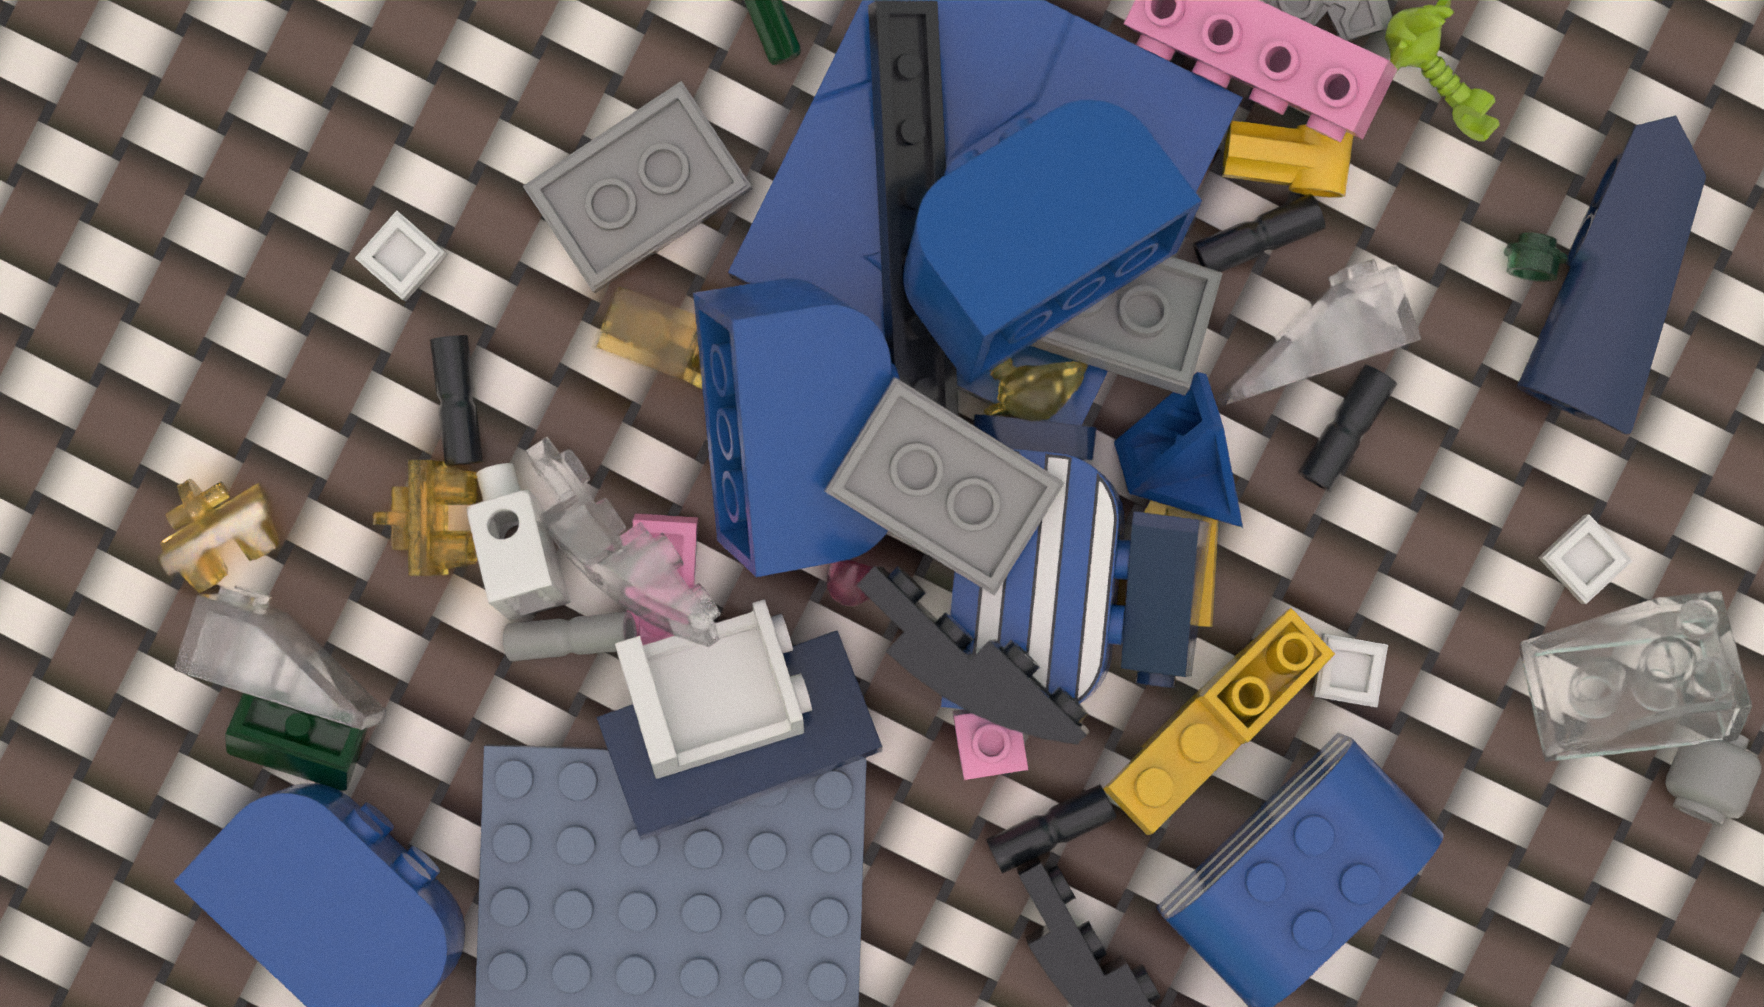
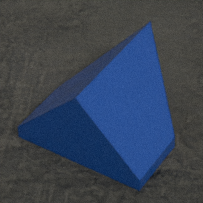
M1196 372L1185 396L1172 392L1114 441L1122 472L1131 495L1243 528L1224 426L1207 374Z

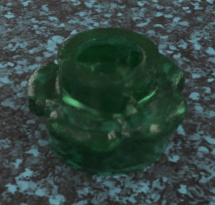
M1539 233L1519 234L1518 242L1507 244L1503 252L1508 257L1506 272L1509 275L1539 282L1557 280L1559 266L1567 262V255L1556 248L1557 239Z

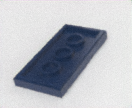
M838 630L792 646L793 651L783 653L789 676L802 674L812 706V711L802 713L804 722L803 734L656 779L633 704L596 717L640 840L882 752L883 746Z

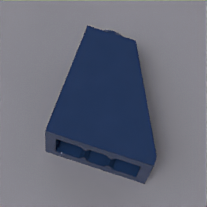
M1135 511L1133 513L1121 669L1137 671L1136 683L1174 688L1176 676H1192L1212 523Z

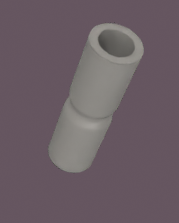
M630 612L578 616L569 621L558 618L508 623L503 632V646L509 661L563 657L569 653L584 655L616 652L615 643L637 637L634 617Z

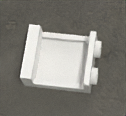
M765 599L752 603L753 611L650 644L642 645L640 636L615 643L656 779L804 733L802 713L812 711L808 691L801 673L789 676L783 653L793 651L787 626L782 614L770 617Z

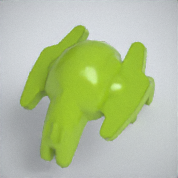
M1438 0L1436 5L1413 7L1395 14L1390 18L1385 34V41L1390 53V62L1398 70L1401 67L1407 66L1421 68L1422 75L1426 79L1429 78L1428 82L1433 88L1436 87V91L1440 96H1445L1444 100L1453 108V120L1457 127L1471 139L1485 142L1500 125L1498 119L1485 114L1495 103V97L1485 90L1470 89L1464 82L1461 83L1456 73L1452 74L1453 70L1450 66L1445 65V60L1437 55L1440 48L1442 25L1446 22L1445 19L1454 13L1450 8L1451 0Z

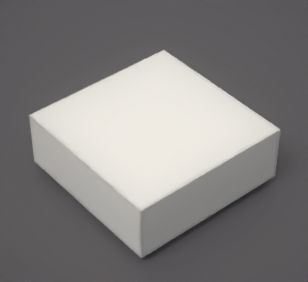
M396 210L355 259L397 296L407 301L446 257L447 253Z
M1589 514L1583 515L1538 557L1581 604H1587L1632 562L1629 556Z
M1322 633L1321 639L1335 655L1315 674L1311 696L1378 707L1388 645Z

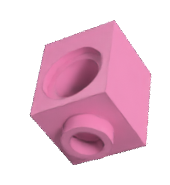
M967 710L952 712L964 780L1028 770L1023 733L1007 729L976 716Z

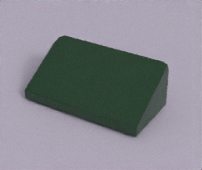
M249 680L225 733L226 752L243 760L330 786L337 790L346 791L360 754L370 718Z

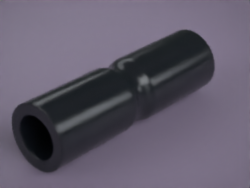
M1308 194L1265 212L1254 221L1239 223L1194 242L1193 247L1200 266L1223 272L1259 257L1265 250H1276L1326 228L1315 197L1312 194Z
M468 335L430 339L436 394L441 402L439 420L445 466L483 462L477 407L472 399L474 382Z
M1365 364L1337 408L1334 420L1326 426L1298 473L1316 486L1331 492L1358 449L1361 436L1370 430L1398 385L1397 382L1380 370Z
M1101 784L1051 807L1044 815H1035L987 838L986 841L1003 874L1051 851L1058 843L1069 842L1117 819L1106 793Z

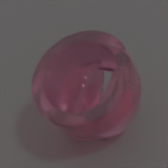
M852 560L830 563L827 572V589L831 597L843 606H856L866 602L869 597L856 585L873 567Z

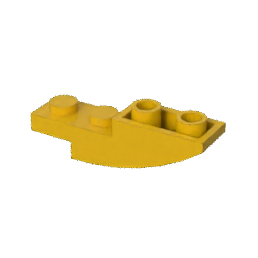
M1292 608L1287 609L1175 712L1141 746L1143 749L1103 790L1146 835L1153 834L1240 745L1248 743L1335 653Z

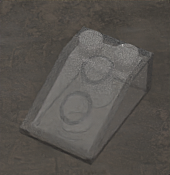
M1375 259L1339 270L1337 271L1338 274L1328 277L1331 287L1316 295L1216 395L1219 408L1421 340L1397 264L1378 270Z
M235 585L234 588L221 586L219 593L197 595L173 670L360 730L384 723L387 710L287 612L269 607L271 595L239 585Z
M1721 591L1655 598L1522 641L1519 645L1545 762L1699 745L1713 740H1738L1752 708Z

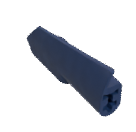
M1676 115L1634 126L1623 152L1617 155L1608 166L1569 250L1566 265L1570 266V269L1517 384V388L1536 399L1584 420L1596 419L1624 435L1630 434L1634 427L1706 180L1705 172Z

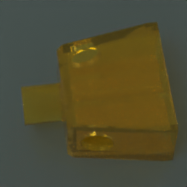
M614 288L591 349L703 390L699 350L694 360L698 348L695 314L626 288Z

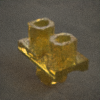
M408 460V487H391V512H373V525H391L392 550H408V576L448 575V569L461 568L477 563V553L472 532L448 531V505L475 504L477 499L476 472L445 466V461Z
M189 478L177 486L183 504L166 513V517L175 530L193 519L194 522L161 541L160 545L164 553L158 556V561L168 575L178 570L184 579L199 593H202L228 575V567L215 549L222 543L234 538L249 561L259 559L278 546L279 541L278 534L269 516L268 495L258 483L218 508L213 509V507L231 497L224 483L220 481L202 491Z

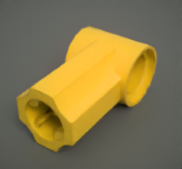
M1231 120L1224 146L1222 177L1289 186V191L1303 195L1312 194L1313 196L1328 198L1346 197L1354 135L1346 132L1342 141L1338 142L1310 129L1306 124L1298 125L1297 129Z

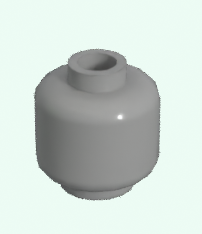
M1715 725L1712 726L1709 735L1693 733L1684 736L1665 780L1667 790L1675 797L1673 807L1694 818L1718 826H1722L1725 818H1739L1743 816L1762 772L1758 758L1746 751L1750 740L1739 733Z

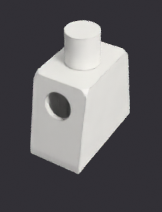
M512 463L497 464L478 471L476 476L483 502L467 507V516L488 603L510 621L569 604V595L542 504L530 490L520 491ZM519 525L517 532L512 537L504 539L510 528Z

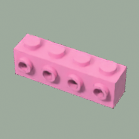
M1135 0L1124 22V25L1140 35L1136 43L1137 46L1168 61H1171L1175 52L1197 62L1192 72L1223 88H1227L1231 78L1253 88L1248 99L1278 114L1284 115L1288 105L1311 115L1306 124L1307 127L1338 142L1342 141L1346 132L1363 140L1398 70L1388 59L1260 0Z

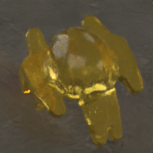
M1009 358L990 370V375L995 380L998 379L1000 381L997 398L999 403L985 408L983 412L985 415L992 416L1012 414L1017 418L1031 422L1049 419L1063 408L1075 391H1078L1088 364L1074 361L1039 366L1023 365L1016 368L1013 365L1014 361Z

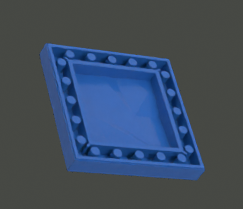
M862 0L728 274L744 284L786 278L811 282L869 317L877 325L885 338L868 5L874 1H938L946 169L955 159L970 150L977 149L981 154L998 144L1002 133L1024 117L1030 116L1035 121L1053 109L1069 102L1100 100L1120 106L1135 115L1153 135L1194 191L1197 192L1243 97L1045 0ZM1028 346L970 384L966 383L956 369L957 389L1016 418L1082 426L1108 373L1107 370L1033 346Z

